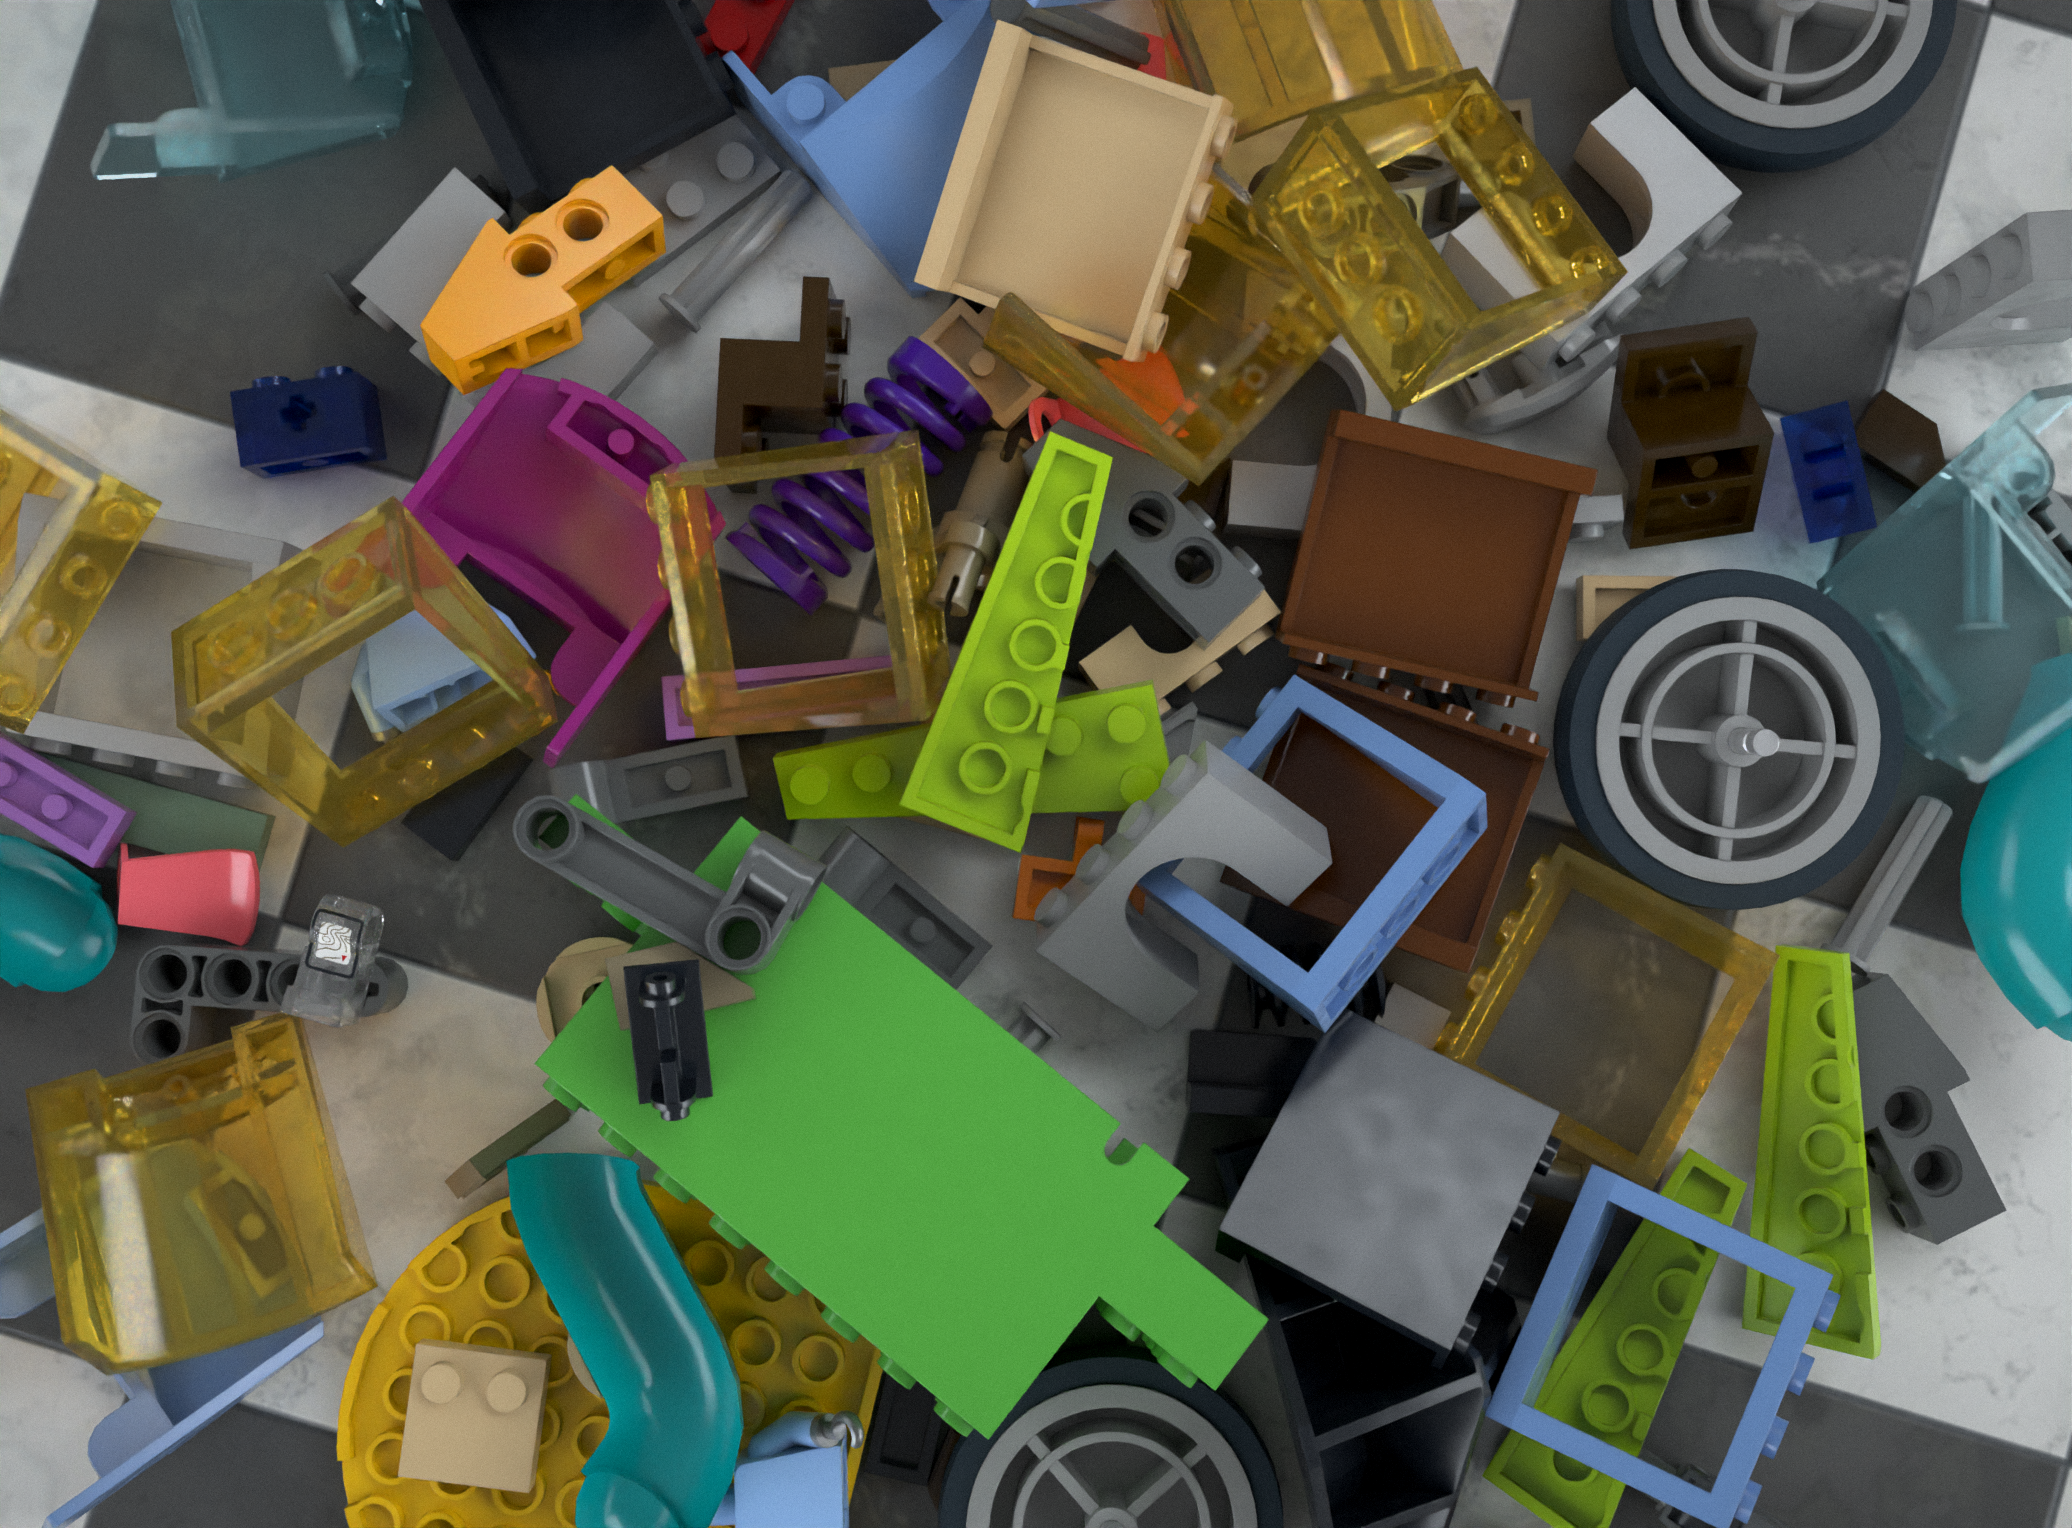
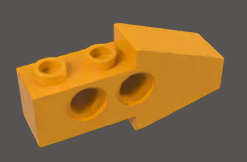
M611 165L595 177L579 181L566 197L545 211L529 215L521 222L517 230L510 235L494 218H491L486 222L420 324L430 361L463 395H466L496 382L506 368L525 369L573 348L584 340L580 313L666 253L663 215ZM584 238H590V239H592V240H589V241H578V240L584 239ZM532 273H542V275L536 277H527V275Z

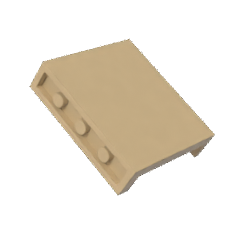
M997 19L914 282L938 291L956 294L1122 355V358L1125 360L1144 362L1147 352L1155 354L1158 351L1166 333L1169 316L1161 312L1170 288L1178 290L1186 276L1191 260V251L1184 249L1192 224L1201 225L1209 211L1214 194V185L1208 184L1207 181L1216 157L1224 159L1233 143L1238 124L1236 118L1230 117L1234 105L1223 96L1217 94L1211 96L1033 35L1021 27Z

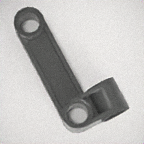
M552 795L537 796L527 801L517 811L513 822L515 842L518 848L528 857L717 965L740 975L755 974L765 969L773 961L792 926L809 906L827 871V865L764 830L758 834L737 867L728 891L725 892L564 799ZM555 815L566 816L569 822V834L566 841L554 850L543 851L538 843V831L541 824L546 819ZM740 921L756 923L761 932V942L757 951L746 959H731L724 949V938L728 929Z

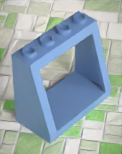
M1293 675L1283 689L1276 686L1267 693L1256 710L1255 717L1258 720L1243 739L1239 736L1232 738L1222 749V752L1253 774L1298 716L1304 713L1438 808L1437 811L1309 972H1306L1173 876L1172 873L1184 858L1172 860L1153 868L1141 877L1136 885L1145 895L1319 1030L1326 1033L1487 829L1486 793L1453 770L1298 676Z
M1592 1164L1485 1416L1716 1528H1729L1733 1518L1747 1524L1762 1489V1485L1750 1480L1759 1454L1774 1460L1789 1421L1776 1416L1786 1390L1800 1396L1815 1360L1814 1357L1802 1352L1812 1327L1826 1333L1841 1295L1828 1289L1833 1277L1832 1274ZM1619 1206L1795 1288L1711 1493L1534 1408Z

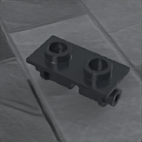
M699 959L624 966L623 972L639 1104L651 1103L653 1108L660 1110V1117L663 1120H682L690 1115V1106L697 1098L713 1097Z

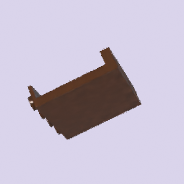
M1331 410L1275 638L1283 644L1290 645L1289 657L1310 663L1326 665L1328 654L1352 659L1351 671L1367 676L1389 679L1391 669L1415 674L1413 685L1437 692L1451 694L1453 684L1457 683L1478 688L1475 699L1498 706L1513 708L1516 697L1537 702L1539 692L1529 688L1579 498L1580 495L1592 496L1598 469L1347 410Z
M1326 662V665L1317 664L1314 669L1299 664L1296 672L1299 678L1453 770L1486 793L1487 829L1394 945V948L1468 975L1550 749L1537 745L1540 735L1528 729L1503 723L1499 732L1475 723L1477 714L1466 708L1440 702L1438 710H1434L1414 703L1415 693L1404 687L1379 681L1377 688L1373 689L1352 682L1354 672L1342 666ZM1301 713L1274 746L1262 781L1327 827L1333 863L1288 907L1227 865H1225L1219 882L1225 886L1343 929L1438 808L1323 725Z

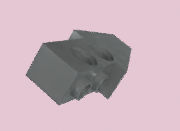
M1059 419L1022 455L1023 469L1029 479L1049 431L1113 457L1087 570L1096 577L1114 560L1205 651L1259 598L1265 589V586L1258 580L1262 575V570L1240 547L1234 546L1229 551L1211 533L1216 528V525L1197 503L1189 499L1183 505L1177 499L1189 483L1191 475L1186 470ZM1138 509H1153L1164 519L1165 529L1153 537L1140 536L1132 530L1128 519L1130 515ZM1185 554L1200 555L1208 562L1211 575L1205 582L1199 584L1187 583L1176 572V560Z
M1869 972L1867 976L1853 975L1852 989L1867 1166L1876 1175H1881L1891 1195L1885 1199L1886 1206L1897 1226L1905 1233H1910L1938 1245L2007 1211L1948 1094V1091L1970 1081V1078L1965 1068L1889 974ZM1898 1093L1902 1101V1110L1899 1117L1889 1124L1885 1117V1105L1893 1094ZM1928 1152L1931 1159L1930 1171L1924 1179L1917 1181L1914 1174L1916 1160L1920 1155Z

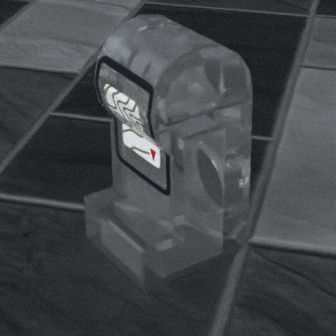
M332 893L326 894L315 910L309 930L308 946L304 948L294 985H288L279 1012L336 1028L358 1024L383 931V908Z

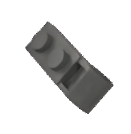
M736 734L610 760L579 762L547 771L552 796L569 802L577 794L616 825L750 798L739 739Z
M847 825L818 859V861L827 865V871L822 880L824 884L955 990L959 988L993 947L992 944Z

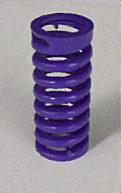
M908 336L888 358L887 371L892 381L875 377L865 383L864 396L869 407L856 402L846 404L841 410V421L847 433L835 428H828L822 430L818 435V446L826 460L811 453L802 454L795 460L796 473L805 487L785 478L777 480L772 485L773 498L785 515L764 504L754 505L748 514L752 526L745 522L738 530L731 531L724 537L810 616L828 598V590L823 581L793 546L836 577L844 578L852 572V564L849 559L832 542L813 518L835 532L860 552L867 553L875 547L874 537L850 512L833 490L844 496L884 527H893L898 521L896 511L882 498L853 462L882 481L907 502H916L921 495L920 488L893 460L874 435L898 450L930 477H938L943 472V463L917 437L895 408L926 428L953 452H961L966 447L967 441L964 435L940 413L916 382L927 385L949 402L943 407L946 412L955 416L960 410L963 414L957 421L970 433L976 426H985L993 417V411L989 404L972 384L940 354L913 336ZM760 536L769 548L757 541L756 538Z

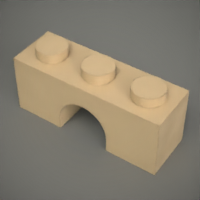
M1210 569L1191 581L1190 584L1205 582L1211 575ZM1264 589L1259 598L1205 651L1195 641L1188 648L1177 653L1167 654L1155 651L1144 643L1133 626L1130 625L1082 659L1078 664V670L1094 691L1153 679L1160 716H1162L1171 709V706L1165 699L1168 695L1184 684L1187 685L1192 693L1223 671L1217 663V660L1235 647L1245 656L1273 636L1275 633L1268 624L1281 611Z

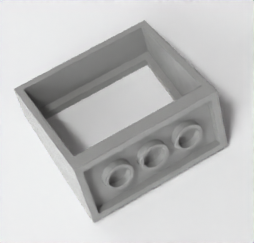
M24 492L17 530L6 731L31 736L29 748L71 755L73 744L93 747L92 760L109 764L133 767L135 756L156 759L154 772L195 779L197 767L219 771L217 784L257 791L260 779L283 782L328 560L285 541ZM90 541L252 572L236 748L54 714Z

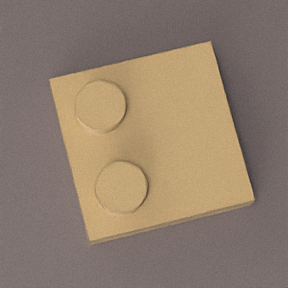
M426 1338L419 1341L415 1348L398 1477L529 1493L535 1486L552 1354Z

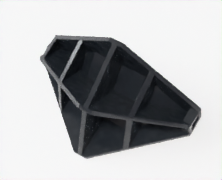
M1268 1134L1211 1148L1228 1210ZM1245 1252L1243 1261L1258 1311L1269 1319L1263 1328L1304 1482L1312 1528H1449L1487 1408L1522 1329L1514 1298L1497 1286L1492 1294L1479 1288L1469 1309L1482 1316L1474 1336L1464 1355L1451 1349L1440 1370L1431 1365L1436 1355L1435 1351Z

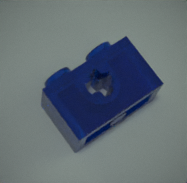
M330 366L316 370L314 372L315 378L291 382V379L288 377L267 376L253 380L251 382L252 388L230 391L240 467L266 479L386 460L387 452L377 386L359 372H354V369L351 367ZM314 409L317 411V416L311 417V410ZM306 422V430L301 428V423Z
M1848 401L1780 418L1779 426L1807 543L1812 544L1877 528Z

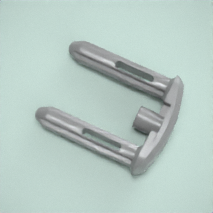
M1515 190L1504 192L1501 200L1548 247L1565 256L1533 202ZM1407 250L1396 251L1388 260L1390 282L1402 284L1400 299L1404 305L1410 307L1412 320L1437 360L1439 368L1444 372L1466 409L1468 417L1464 422V427L1468 430L1483 435L1495 434L1529 424L1553 413L1581 395L1605 374L1617 360L1620 336L1624 334H1612L1603 321L1593 329L1596 333L1595 338L1578 354L1577 359L1561 368L1553 361L1544 370L1540 371L1523 353L1516 356L1510 363L1523 383L1524 388L1521 390L1518 388L1507 395L1501 394L1424 262ZM1440 329L1444 332L1445 336L1447 337L1448 341L1450 342L1451 346L1453 347L1454 351L1459 357L1461 363L1463 364L1470 378L1464 372L1463 368L1461 367L1459 361L1457 360L1456 356L1454 355L1453 351L1448 345Z

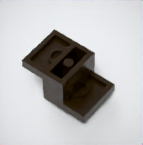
M803 276L800 342L720 338L713 469L732 493L757 494L758 476L768 475L770 461L769 439L762 438L761 432L819 435L824 429L835 428L836 417H841V410L848 404L847 379H842V364H839V355L850 354L851 318L846 316L845 300L836 299L830 278Z
M1749 317L1620 336L1606 438L1629 484L1622 535L1629 550L1754 532L1774 431L1748 386L1758 334Z

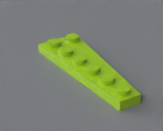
M1049 431L899 801L900 806L1021 853L1026 839L1047 738L1051 730L1062 673L1065 669L1070 638L1082 595L1087 564L1094 543L1113 457Z
M1153 679L1056 699L1054 717L1050 734L1047 738L1032 813L1127 811L1134 802L1138 800L1145 802L1161 786L1162 777L1170 766ZM931 723L778 752L773 757V762L787 820L925 816L900 806L899 801Z
M1787 944L1776 945L1750 1237L1833 1275L1828 1289L1841 1295L1826 1333L1812 1327L1805 1344L1874 1360L1881 1353V1335L1850 953ZM1747 1266L1742 1329L1776 1336L1795 1288Z
M1688 1148L1660 1195L1731 1227L1748 1184L1691 1148ZM1644 1218L1551 1365L1534 1408L1638 1458L1720 1253ZM1513 1429L1510 1430L1482 1474L1485 1479L1553 1528H1609L1627 1485Z

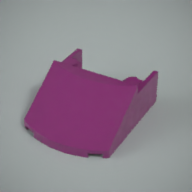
M506 368L332 590L327 600L333 619L345 626L384 576L399 587L412 593H428L444 585L463 560H466L571 633L556 653L551 664L550 679L555 691L565 701L575 707L574 711L547 746L543 762L551 768H555L617 681L630 667L724 530L726 522L721 511H717L707 491L700 483L701 476L692 464L661 432L642 417L619 402L577 382L561 378L559 382L548 378L522 374L523 369Z

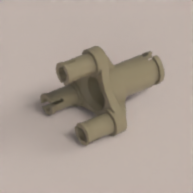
M994 430L985 432L980 442L982 451H979L974 458L956 509L945 512L937 527L913 537L896 538L888 558L892 568L878 605L874 608V616H878L879 620L894 627L911 628L914 621L913 617L927 580L935 579V576H937L932 592L928 595V603L935 609L944 612L953 588H956L951 600L953 606L950 615L963 617L968 614L975 588L983 592L986 589L1030 480L1023 469L1022 455L1033 443L1020 437L1012 460L1006 463L1003 462L1006 453L1003 449L1008 438V432Z

